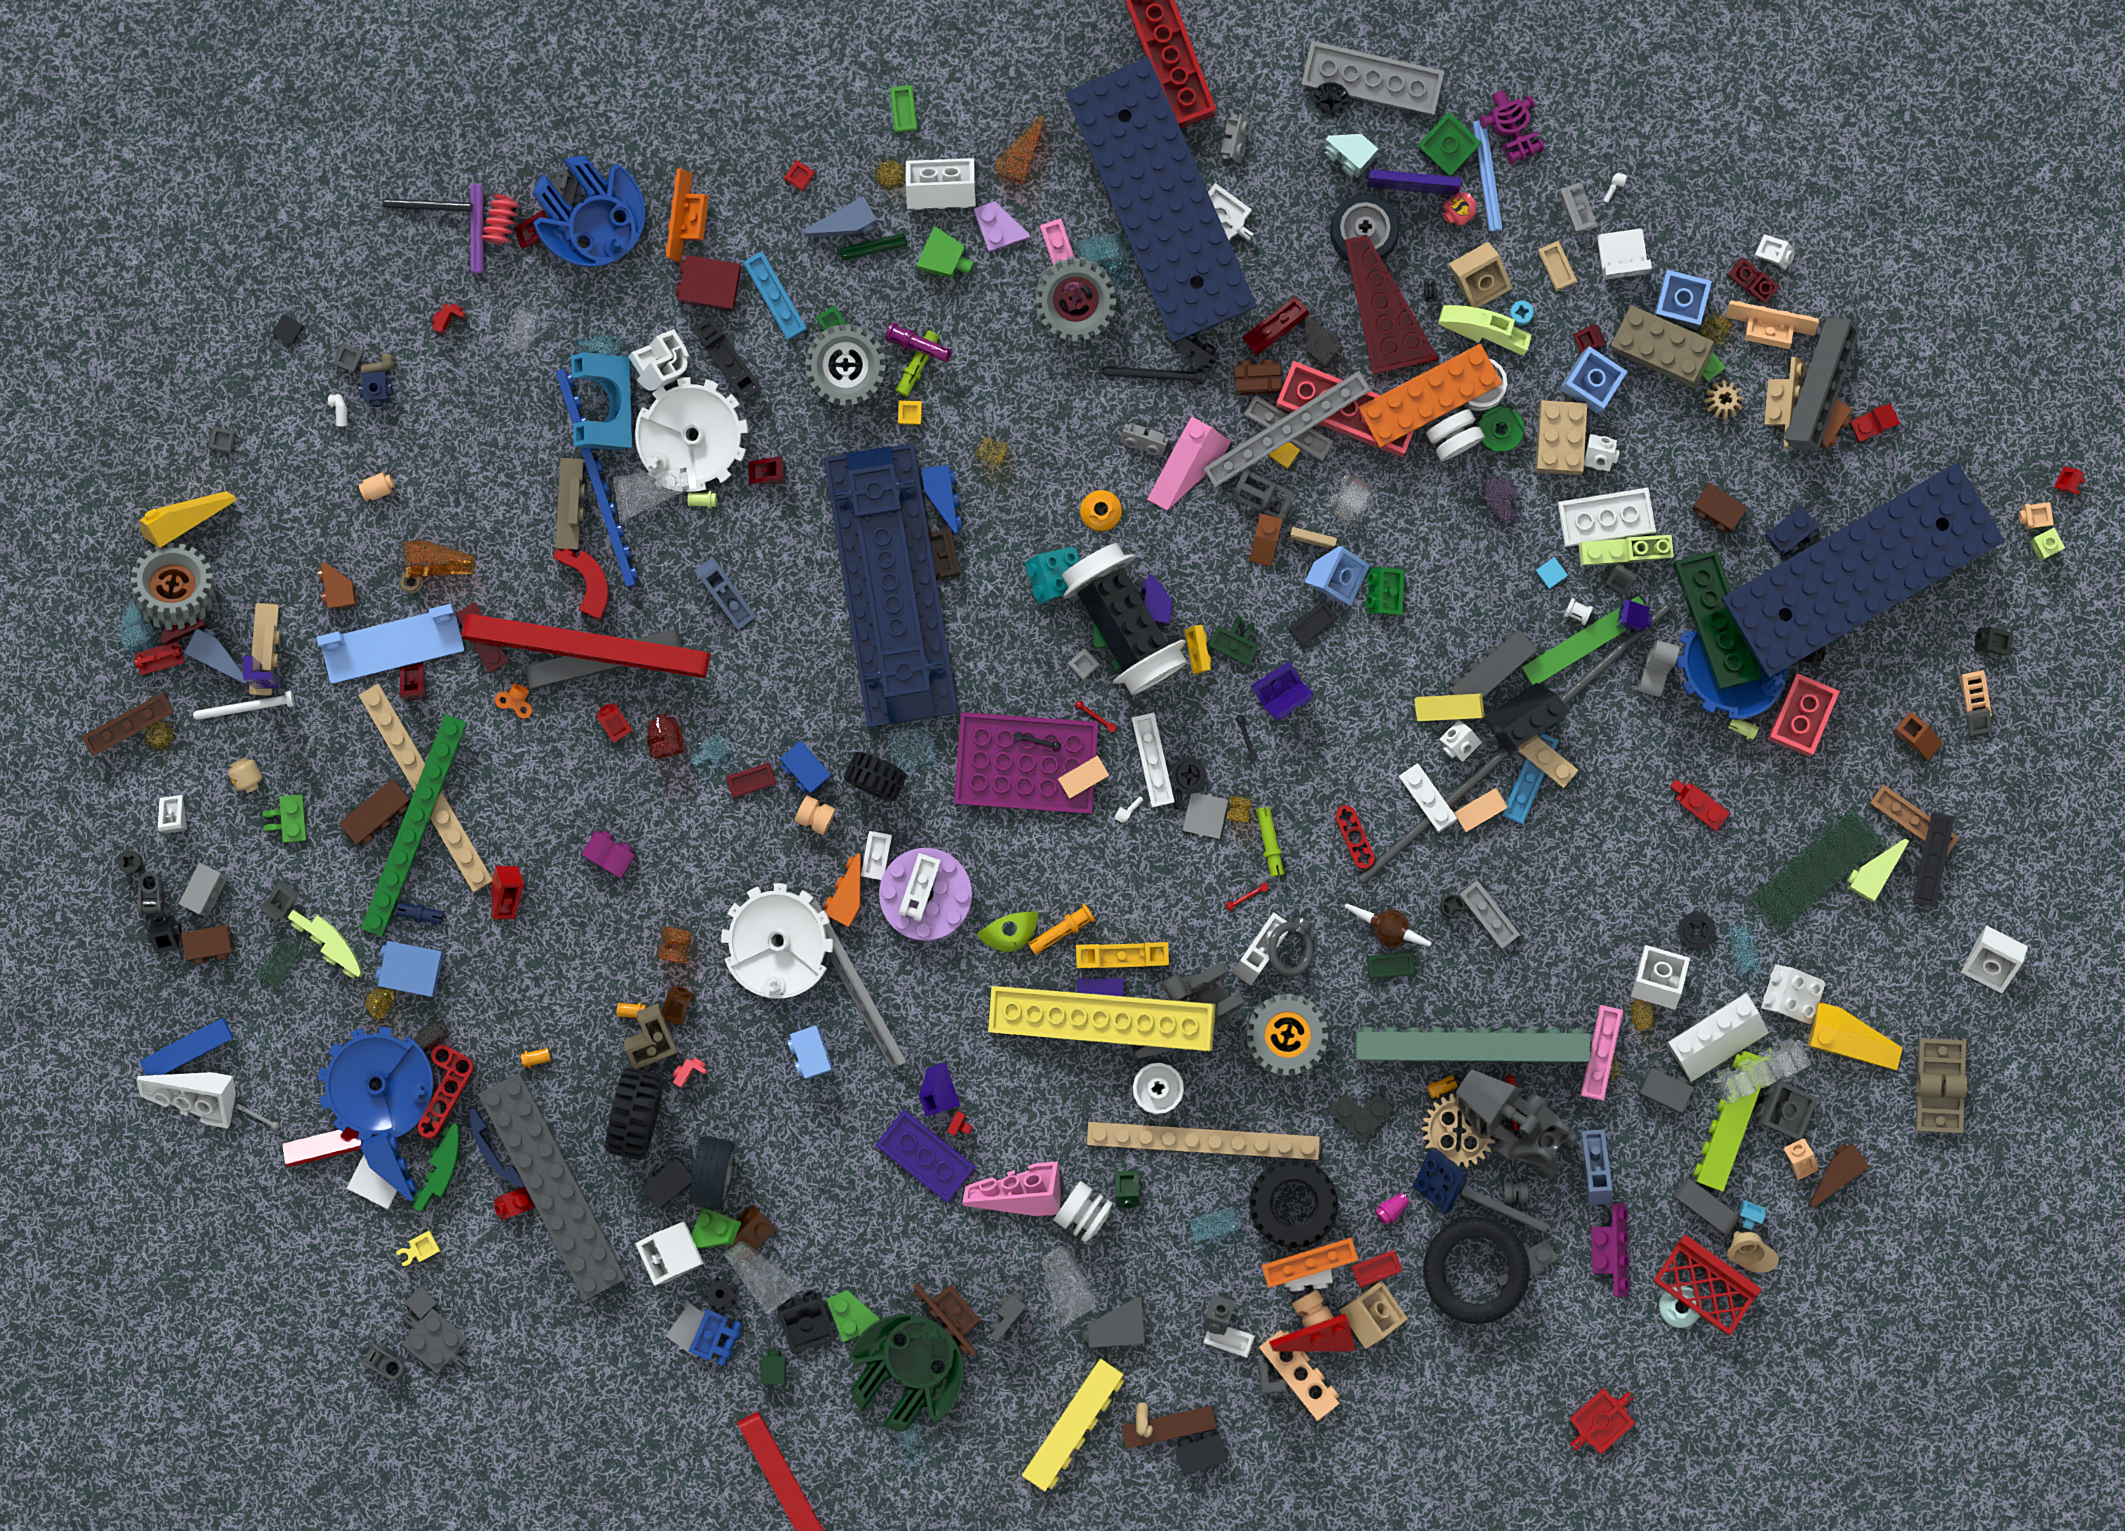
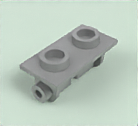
M1242 113L1239 115L1231 114V117L1227 120L1225 134L1232 136V138L1223 139L1220 151L1221 159L1230 161V158H1232L1237 163H1240L1241 157L1245 154L1244 143L1246 135L1250 132V120Z
M1125 423L1120 443L1130 448L1144 450L1151 455L1163 457L1169 437H1166L1164 433L1151 429L1148 436L1144 435L1145 427L1133 423Z

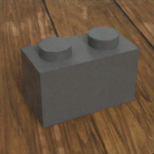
M1656 1066L1655 1069L1649 1068L1638 1094L1678 1113H1683L1694 1087L1689 1085L1690 1081L1680 1076H1677L1676 1079L1668 1076L1669 1071L1659 1066Z

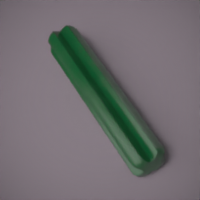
M902 233L842 247L840 253L842 260H849L904 247L907 245L905 234Z

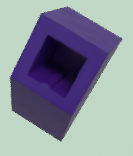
M1148 574V579H1143L1141 593L1145 594V601L1143 603L1156 624L1169 625L1172 599L1156 578Z
M946 1062L927 1068L919 1093L926 1117L960 1106Z

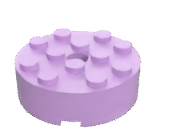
M918 848L903 853L888 866L880 883L879 899L883 914L896 931L907 938L929 942L951 935L964 923L972 904V887L965 869L953 856L938 849ZM919 853L941 860L931 889L933 896L931 900L927 901L921 922L915 921L914 917L908 915L905 917L898 915ZM911 900L909 906L917 909L919 902Z

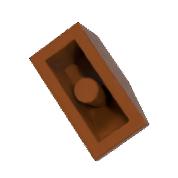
M1260 514L1249 562L1271 567L1283 519Z

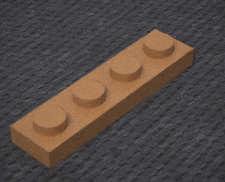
M1883 784L1869 804L1925 843L1931 817ZM1953 832L1951 833L1947 855L1960 838Z

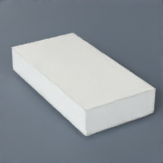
M1227 1327L1225 1335L1212 1334L1207 1330L1203 1343L1248 1358L1255 1336Z

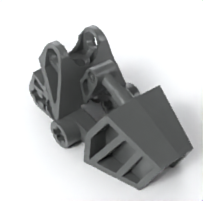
M1224 961L1215 964L1198 975L1181 977L1180 974H1177L1162 983L1167 993L1161 998L1154 994L1147 996L1148 999L1183 1001L1189 997L1190 1000L1188 1002L1215 1004L1213 1032L1241 1011V1008L1246 1004V1000L1241 992L1235 993L1230 997L1226 992L1223 980L1230 971ZM1125 1044L1133 1060L1180 1049Z
M1471 1069L1456 1091L1455 1104L1481 1139L1493 1136L1498 1140L1492 1151L1500 1158L1508 1162L1511 1159L1526 1162L1540 1174L1552 1180L1559 1170L1558 1165L1555 1163V1154L1560 1146L1568 1151H1572L1578 1142L1577 1136L1574 1135L1575 1131L1548 1107V1103L1536 1094L1531 1093L1525 1101L1519 1096L1523 1091L1522 1089ZM1504 1116L1508 1119H1513L1521 1125L1519 1128L1522 1136L1521 1139L1500 1125Z

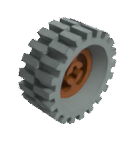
M167 543L168 548L166 549L155 546L156 552L152 553L150 550H147L144 553L145 560L139 557L136 561L137 567L132 569L131 587L137 611L140 615L143 614L144 620L148 623L153 619L154 626L160 628L161 624H165L166 630H172V625H178V629H185L184 623L189 622L190 626L196 624V617L202 620L206 616L205 609L210 611L212 608L215 594L211 566L209 563H206V557L203 554L198 556L195 548L192 547L190 551H187L185 544H180L179 548H174V543ZM173 579H176V586H175V587H174ZM172 591H173V598H174V599H171L170 592H172Z

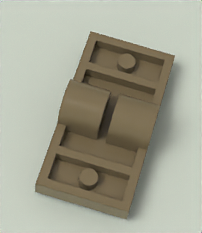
M1918 1038L1915 1131L1963 1133L1964 1098H1966L1967 1076L1965 1075L1966 1040Z

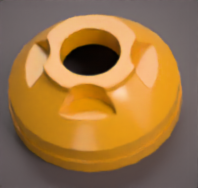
M1105 490L1091 492L1084 498L1081 504V518L1085 525L1094 531H1108L1114 528L1120 521L1122 514L1120 501L1114 494ZM1102 502L1107 505L1108 511L1105 515L1100 516L1095 513L1094 507L1097 503Z

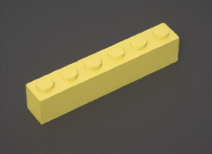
M1101 1358L1099 1359L1023 1472V1477L1044 1491L1048 1487L1052 1490L1059 1479L1056 1474L1060 1468L1064 1470L1073 1459L1069 1455L1074 1448L1079 1450L1085 1441V1438L1082 1437L1087 1429L1091 1431L1099 1420L1095 1417L1099 1410L1105 1411L1110 1404L1111 1399L1108 1397L1113 1390L1118 1392L1125 1380L1122 1379L1124 1374Z

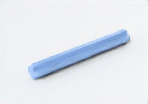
M1479 121L1473 122L1474 136L1482 142L1477 148V156L1488 228L1490 232H1497L1502 230L1488 131L1487 128H1481Z

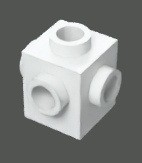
M1590 434L1584 454V466L1610 471L1612 463L1616 464L1619 456V450H1616L1617 440L1606 436L1601 437Z
M1460 720L1440 738V741L1445 746L1443 748L1444 752L1452 759L1457 757L1462 762L1482 743L1472 729Z

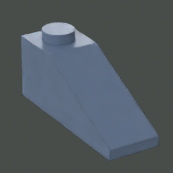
M864 196L804 229L807 238L859 235L862 232L865 235L872 232L876 228L874 225L878 224Z
M713 557L694 570L737 630L756 617Z
M204 628L203 631L196 629L184 653L249 686L243 680L242 669L222 642L215 638L217 634L207 628Z
M1605 1129L1581 1131L1588 1205L1611 1204L1613 1189Z

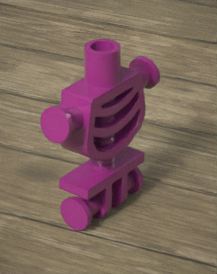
M1504 90L1491 95L1497 108L1490 111L1488 117L1481 115L1479 123L1482 129H1486L1487 126L1491 125L1494 133L1498 136L1513 135L1515 141L1502 147L1503 152L1511 148L1515 150L1514 152H1506L1508 162L1513 165L1516 160H1525L1526 154L1532 157L1537 151L1543 152L1545 147L1541 139H1536L1533 144L1530 141L1539 135L1538 131L1526 136H1522L1523 134L1520 132L1530 121V114L1527 109L1535 107L1534 100L1530 96H1526L1523 102L1519 98L1509 102ZM1517 110L1518 114L1514 118L1513 113ZM1522 118V124L1518 126L1516 121Z

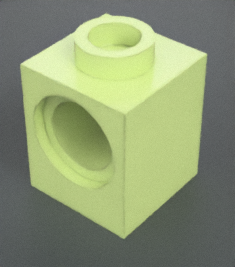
M2055 528L2029 541L2039 561L2065 548Z

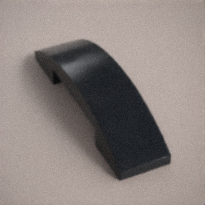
M712 316L693 328L701 343L743 402L762 390L758 381L734 350Z

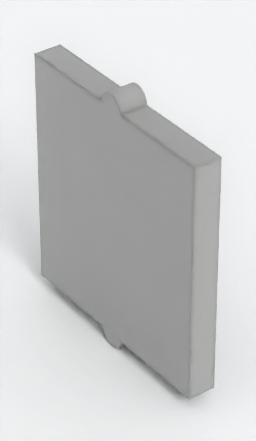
M1196 792L1191 793L1183 831L1198 834L1199 837L1207 836L1220 839L1228 800L1214 797L1211 793L1208 795Z
M689 1303L666 1337L676 1343L680 1350L684 1349L688 1352L705 1312L700 1311ZM688 1352L697 1359V1355Z

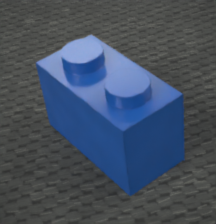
M801 740L780 758L783 762L780 767L788 776L792 773L798 779L796 785L803 793L809 791L812 795L832 777Z

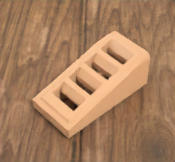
M1984 670L1960 675L1959 679L1966 712L1973 711V708L1984 706V708H1989L1991 714ZM1970 680H1979L1977 684L1968 685ZM1978 688L1981 689L1980 693L1970 694L1969 691ZM1982 697L1983 702L1971 704V699Z

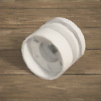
M1080 1181L1053 1221L1065 1229L1072 1222L1076 1223L1077 1226L1073 1234L1077 1236L1081 1228L1085 1229L1086 1233L1081 1240L1086 1243L1088 1239L1098 1232L1107 1219L1113 1203L1108 1200L1103 1208L1098 1206V1203L1103 1196L1099 1195L1092 1202L1089 1198L1093 1189Z

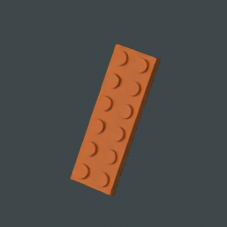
M1480 343L1359 406L1358 409L1380 449L1501 386L1502 382Z

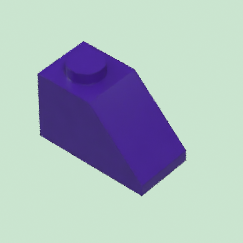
M1625 599L1620 605L1616 627L1644 632L1646 627H1651L1653 614H1649L1650 607Z

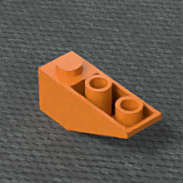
M858 853L855 857L851 856L845 866L848 869L846 875L839 877L834 886L837 889L834 897L829 896L823 907L828 917L848 928L851 927L861 908V855Z

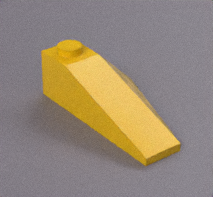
M225 491L152 509L145 514V517L139 520L141 534L145 539L161 548L237 499Z
M1818 1002L1807 1047L1893 1070L1898 1069L1903 1049L1901 1046L1844 1009Z

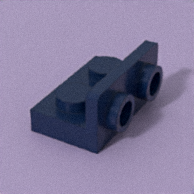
M1801 506L1765 535L1782 556L1787 552L1789 555H1792L1801 547L1798 543L1805 538L1809 541L1819 533L1816 529L1821 525L1819 522L1816 523L1804 507Z

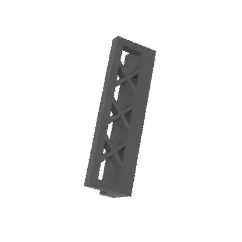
M1264 1361L1257 1362L1261 1392L1286 1391L1285 1380L1282 1378L1268 1379L1267 1363Z

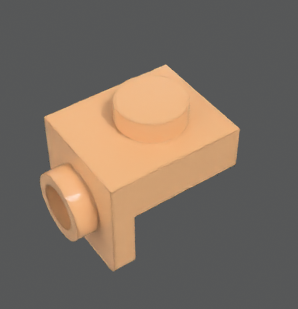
M2050 502L2033 505L2025 504L2021 507L2022 510L2019 511V520L2021 524H2024L2025 530L2054 525Z

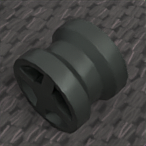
M127 850L119 855L117 864L121 871L128 874H136L143 867V858L137 852Z

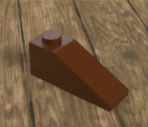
M1843 1143L1834 1150L1835 1155L1831 1157L1808 1203L1811 1208L1817 1206L1870 1167L1854 1144L1847 1146Z

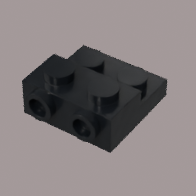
M807 1291L802 1295L803 1298L797 1300L786 1298L777 1306V1313L792 1354L836 1340L821 1292Z

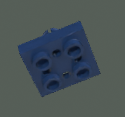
M1436 1147L1430 1148L1412 1187L1444 1213L1451 1212L1468 1173Z

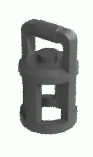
M1245 469L1232 498L1269 516L1283 519L1292 506L1294 492ZM1248 477H1251L1270 486V488L1267 487L1264 491L1246 481ZM1276 489L1288 494L1279 509V514L1267 509L1269 504L1273 506L1277 499ZM1242 490L1261 498L1260 504L1262 505L1240 496Z

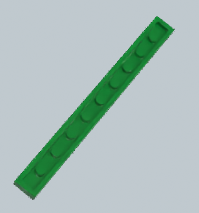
M448 714L444 715L361 929L384 937L468 722Z

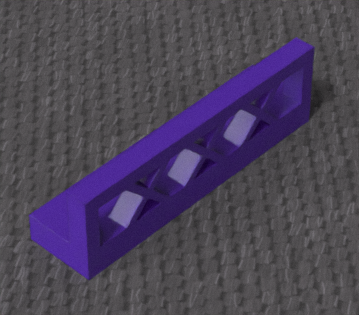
M243 656V680L254 689H282V681L272 672H263L261 670L262 664L253 656Z

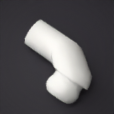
M340 394L329 395L328 405L336 407V426H347V407L343 397Z

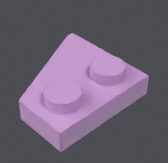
M995 201L974 208L988 252L1030 238L1029 233Z

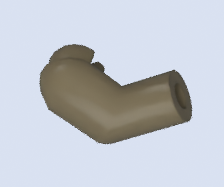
M383 354L381 356L382 362L362 364L361 373L385 372L392 369L395 363L393 362V356L391 354Z

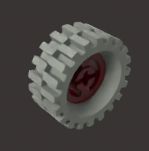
M1073 256L1067 257V260L1064 261L1060 259L1052 267L1050 265L1046 269L1045 274L1041 275L1039 279V284L1036 288L1038 315H1040L1044 326H1047L1051 333L1059 334L1062 339L1066 340V337L1072 338V341H1078V338L1084 337V340H1086L1092 334L1098 335L1101 329L1107 327L1110 323L1109 320L1115 312L1116 294L1113 281L1108 276L1107 271L1103 267L1098 266L1097 262L1093 260L1088 261L1086 257L1074 259ZM1072 282L1085 284L1092 293L1088 297L1083 288L1080 287L1079 297L1082 299L1076 301L1075 309H1080L1084 305L1089 306L1080 313L1068 312L1060 304V299H1065L1066 304L1071 308L1072 298L1070 296L1075 295L1076 286H1072L1068 290H1063V288Z

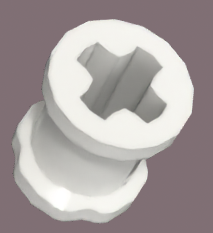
M1572 598L1564 616L1573 617L1585 625L1593 607L1584 606Z

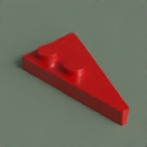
M1346 1314L1269 1341L1272 1351L1355 1350Z

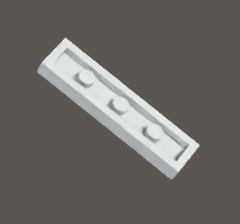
M1150 713L1132 717L1151 806L1154 808L1174 803V797L1155 714Z

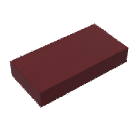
M770 762L726 776L733 799L777 785Z

